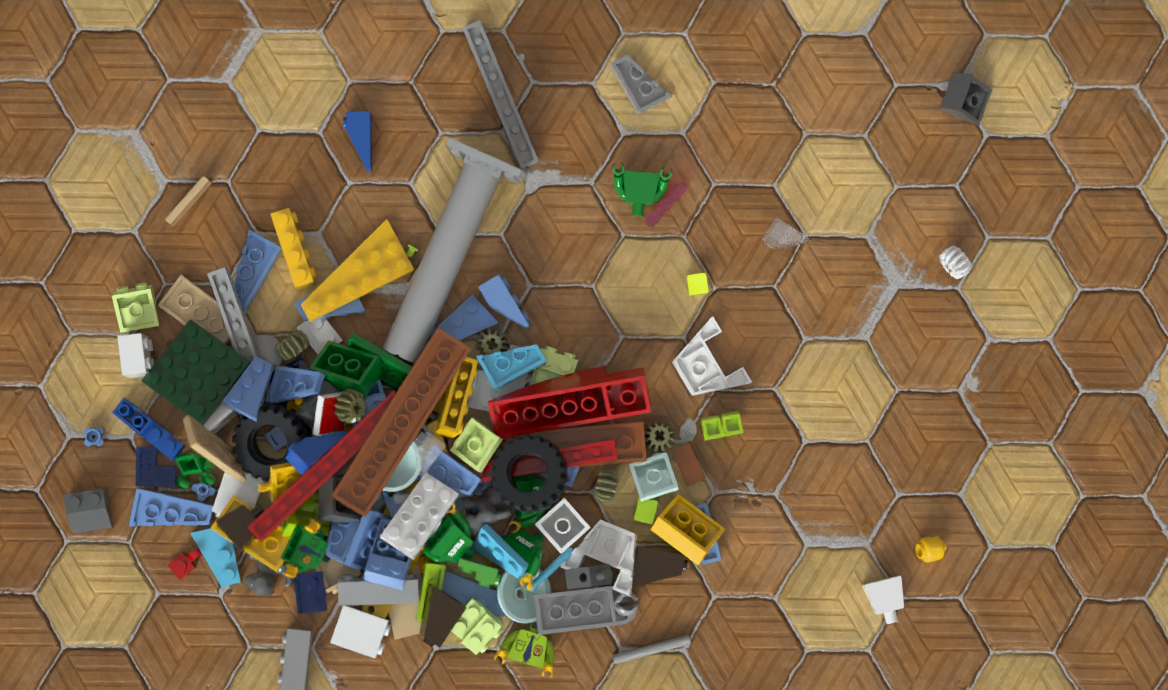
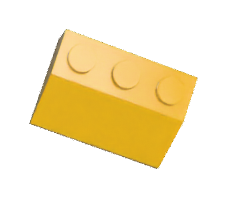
M678 494L659 515L651 530L699 565L723 534L725 528Z

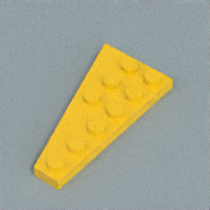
M386 219L301 304L309 322L414 271L389 221Z

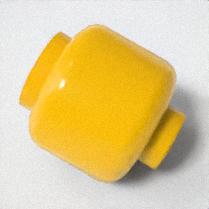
M931 535L919 539L915 549L918 558L928 563L942 559L947 547L945 541L941 540L939 536Z

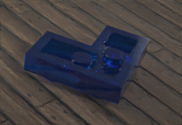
M136 447L135 486L176 487L177 467H157L156 447Z

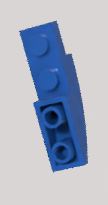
M125 397L112 412L172 461H175V457L179 456L186 447L171 432Z

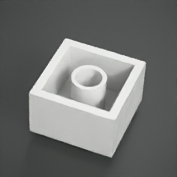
M142 333L118 336L122 376L127 378L144 377L155 364L150 354V351H153L152 340Z
M565 498L535 524L561 554L591 528Z

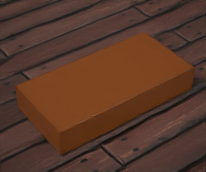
M689 443L671 451L688 486L706 478Z

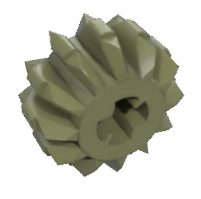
M489 328L487 330L489 335L486 336L484 332H481L480 334L484 339L477 338L476 340L482 344L476 346V349H484L479 355L484 356L486 353L490 355L501 350H509L507 347L502 346L508 344L509 341H501L506 335L502 333L498 337L499 329H496L494 334H492ZM491 340H495L496 345H498L494 350H490L489 345H487Z
M295 330L276 344L277 353L285 361L290 360L309 346L308 337L301 330Z
M346 389V391L340 392V397H336L337 404L334 406L337 409L334 413L338 415V419L351 424L360 421L361 416L365 415L364 409L367 408L365 406L367 399L363 397L361 392Z
M654 420V428L647 424V428L651 430V432L645 431V435H649L648 438H645V442L651 441L647 448L650 449L652 445H655V453L658 451V446L661 447L662 452H665L664 445L671 449L672 445L668 440L676 441L674 437H669L676 433L675 430L668 431L672 425L669 423L666 428L663 427L665 420L661 421L660 426H658L657 420ZM656 431L664 433L662 436L664 438L663 441H660V439L659 441L655 440Z
M601 469L599 471L594 494L595 499L603 502L614 500L619 476L618 472L611 469Z

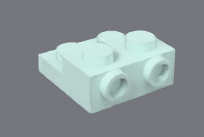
M667 452L655 453L647 458V461L629 464L641 502L679 490Z

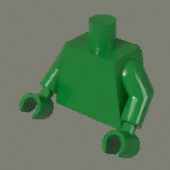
M622 162V167L615 169V163H613L612 169L616 192L620 199L625 200V204L633 205L632 216L643 217L644 206L652 207L653 203L659 202L666 193L669 178L673 172L672 168L669 174H665L663 166L660 174L625 171Z
M193 448L175 457L181 470L180 472H182L177 478L176 484L182 489H187L191 483L186 478L188 474L203 472L199 479L206 486H208V483L212 485L215 482V477L210 474L214 469V464Z

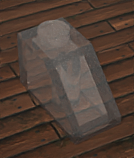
M777 217L763 237L766 246L771 249L777 248L778 250L806 244L809 239Z
M428 431L424 434L420 432L414 440L417 443L414 449L418 475L420 477L425 475L446 446V444Z

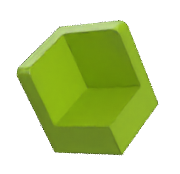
M638 497L633 520L653 524L658 501L648 499L641 502L640 497Z

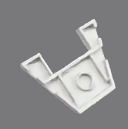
M714 317L708 320L672 362L691 396L746 385L752 382L744 367L725 377L705 343L722 332Z
M599 520L585 536L584 541L571 552L572 555L560 567L563 569L580 568L586 556L609 564L620 570L613 589L631 596L637 535Z

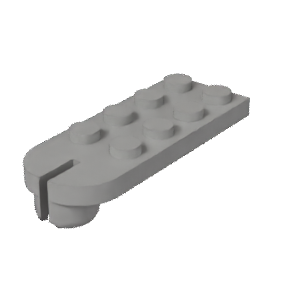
M614 586L534 595L538 635L627 624L636 616L639 604L621 607L619 603L638 601V598L633 591L631 596L614 590Z

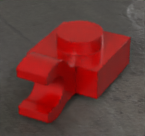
M195 548L188 556L182 552L168 564V567L179 580H182L196 568L193 562L203 554L199 548Z

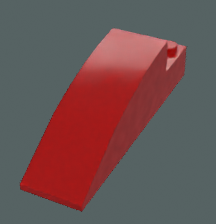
M601 366L526 386L488 401V407L494 433L500 438L650 413L651 399L644 367L607 374L606 366Z

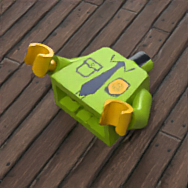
M536 621L531 622L529 630L521 628L520 631L512 632L504 639L500 649L494 656V660L498 656L503 658L501 664H504L506 659L509 658L541 668L542 677H544V672L546 671L551 673V678L554 675L555 653L553 645L547 639L548 636L538 635Z

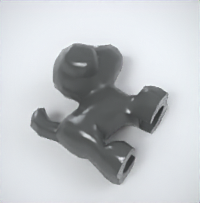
M492 485L487 488V497L474 501L472 497L468 496L462 499L465 510H469L470 513L465 518L473 535L479 534L481 528L486 524L491 527L498 524L499 520L510 517V506L506 505L499 498Z
M248 554L250 559L258 562V572L246 576L245 585L250 587L256 595L264 597L272 595L275 587L273 576L283 575L287 571L286 564L288 562L285 561L278 572H275ZM285 576L286 582L284 586L291 587L294 583V578Z

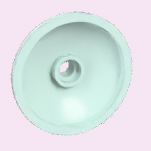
M412 442L383 491L393 492L405 489L417 478L421 468V455L414 442Z
M539 569L536 576H533L532 581L543 571ZM505 571L499 581L497 590L501 609L510 619L516 622L531 623L536 621L533 596L552 593L548 578L532 592L527 589L529 582H526L523 588L520 585V579L527 576L528 573L518 579Z

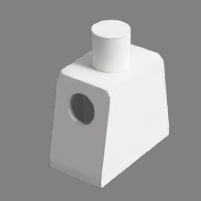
M901 576L863 584V589L876 615L884 613L886 624L898 622L895 610L904 608Z

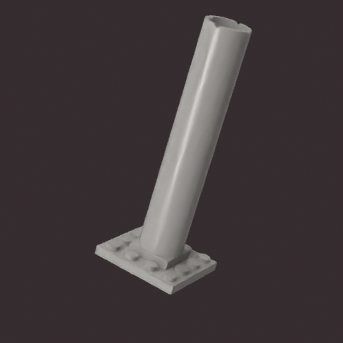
M450 137L446 145L455 157L463 160L464 166L382 349L394 355L398 354L399 357L413 363L416 362L428 342L499 181H502L505 176L507 180L518 184L519 181L524 183L527 177L523 170Z

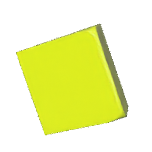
M706 272L686 276L689 296L709 293Z

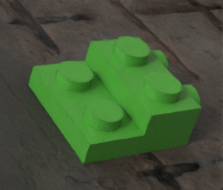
M462 558L459 561L458 566L462 567V572L474 574V571L477 572L475 580L479 581L478 585L490 587L491 584L499 585L502 574H499L500 569Z

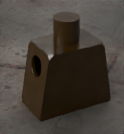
M259 504L251 511L245 505H242L216 520V523L242 553L255 538L247 527L265 510Z

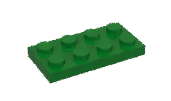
M352 333L346 346L380 357L383 372L378 379L397 391L413 366L389 354L381 347L370 343L362 336Z

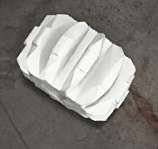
M954 245L946 248L939 255L943 268L956 279L967 275L972 269L968 257L960 248Z

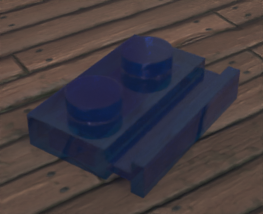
M323 571L297 574L294 578L298 614L327 611Z

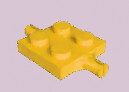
M290 463L270 466L269 483L258 484V491L261 493L270 490L271 502L274 503L303 475Z

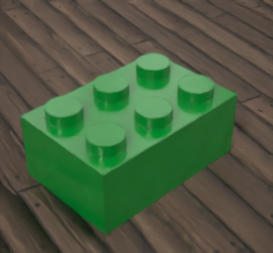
M329 340L309 367L310 371L325 374L324 380L340 392L346 391V389H353L361 392L364 398H366L383 372L379 356Z

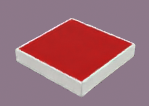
M340 392L318 396L313 428L314 435L320 436L345 430L346 422L338 419V415L334 413L337 409L334 406L337 404L336 397H340Z

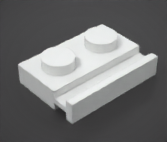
M326 318L316 319L312 322L304 321V323L297 327L298 330H301L308 337L309 344L317 354L321 352L328 340L338 344L343 342Z
M478 369L477 377L475 380L473 379L472 383L474 387L473 392L468 399L467 405H469V408L489 412L488 401L498 398L500 389L495 391L486 373Z

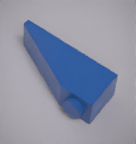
M370 111L346 112L347 117H343V128L347 129V133L367 171L372 172V115Z
M343 431L304 438L299 443L295 441L288 448L290 452L285 458L303 475L347 433Z

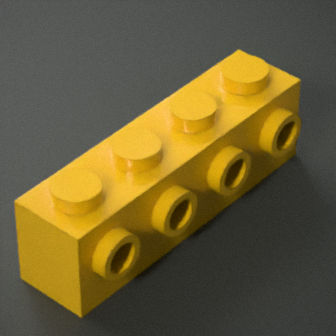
M286 208L271 213L295 288L299 290L316 284L314 279L317 278L314 267H310L308 261L311 259L308 248L304 249L302 242L305 239L302 230L297 228L296 223H299L296 212Z
M466 357L448 385L435 431L436 434L452 439L461 434L464 426L462 419L463 416H466L469 407L467 405L468 397H471L474 388L472 382L478 374V368H476L478 360Z

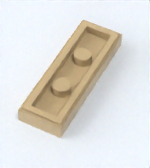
M202 176L165 220L174 227L212 183Z

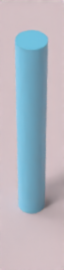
M568 547L533 580L534 587L530 591L533 592L572 555L573 549L571 547Z

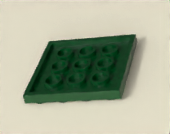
M190 319L141 381L182 412L204 425L251 362Z

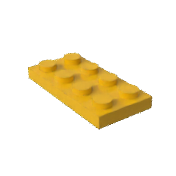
M233 495L216 520L242 505H245L249 511L254 508ZM215 521L211 529L233 543ZM278 526L262 542L255 537L244 551L275 572H278L285 560L281 559V556L290 537L282 536V527Z

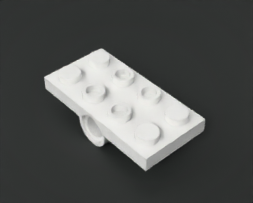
M425 473L380 535V538L414 560L429 537L433 536L437 531L443 517L458 498L459 493L428 473Z

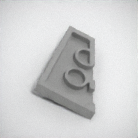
M629 55L610 64L637 115L672 97V95L665 92L659 86L658 82L652 80L644 72L645 70Z

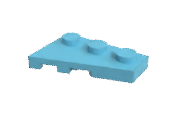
M537 344L505 352H495L485 356H476L495 391L547 363Z
M488 524L481 528L472 548L519 579L523 576L529 564Z
M212 529L190 533L221 587L242 582L233 543Z

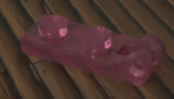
M684 182L680 185L676 183L669 191L671 195L667 199L662 198L656 205L658 209L654 213L647 214L645 224L648 227L655 226L688 190V186Z

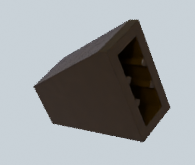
M638 546L632 586L682 575V571L686 572L688 560H685V555Z
M431 583L427 589L420 634L424 637L423 642L431 647L436 645L440 648L466 607Z

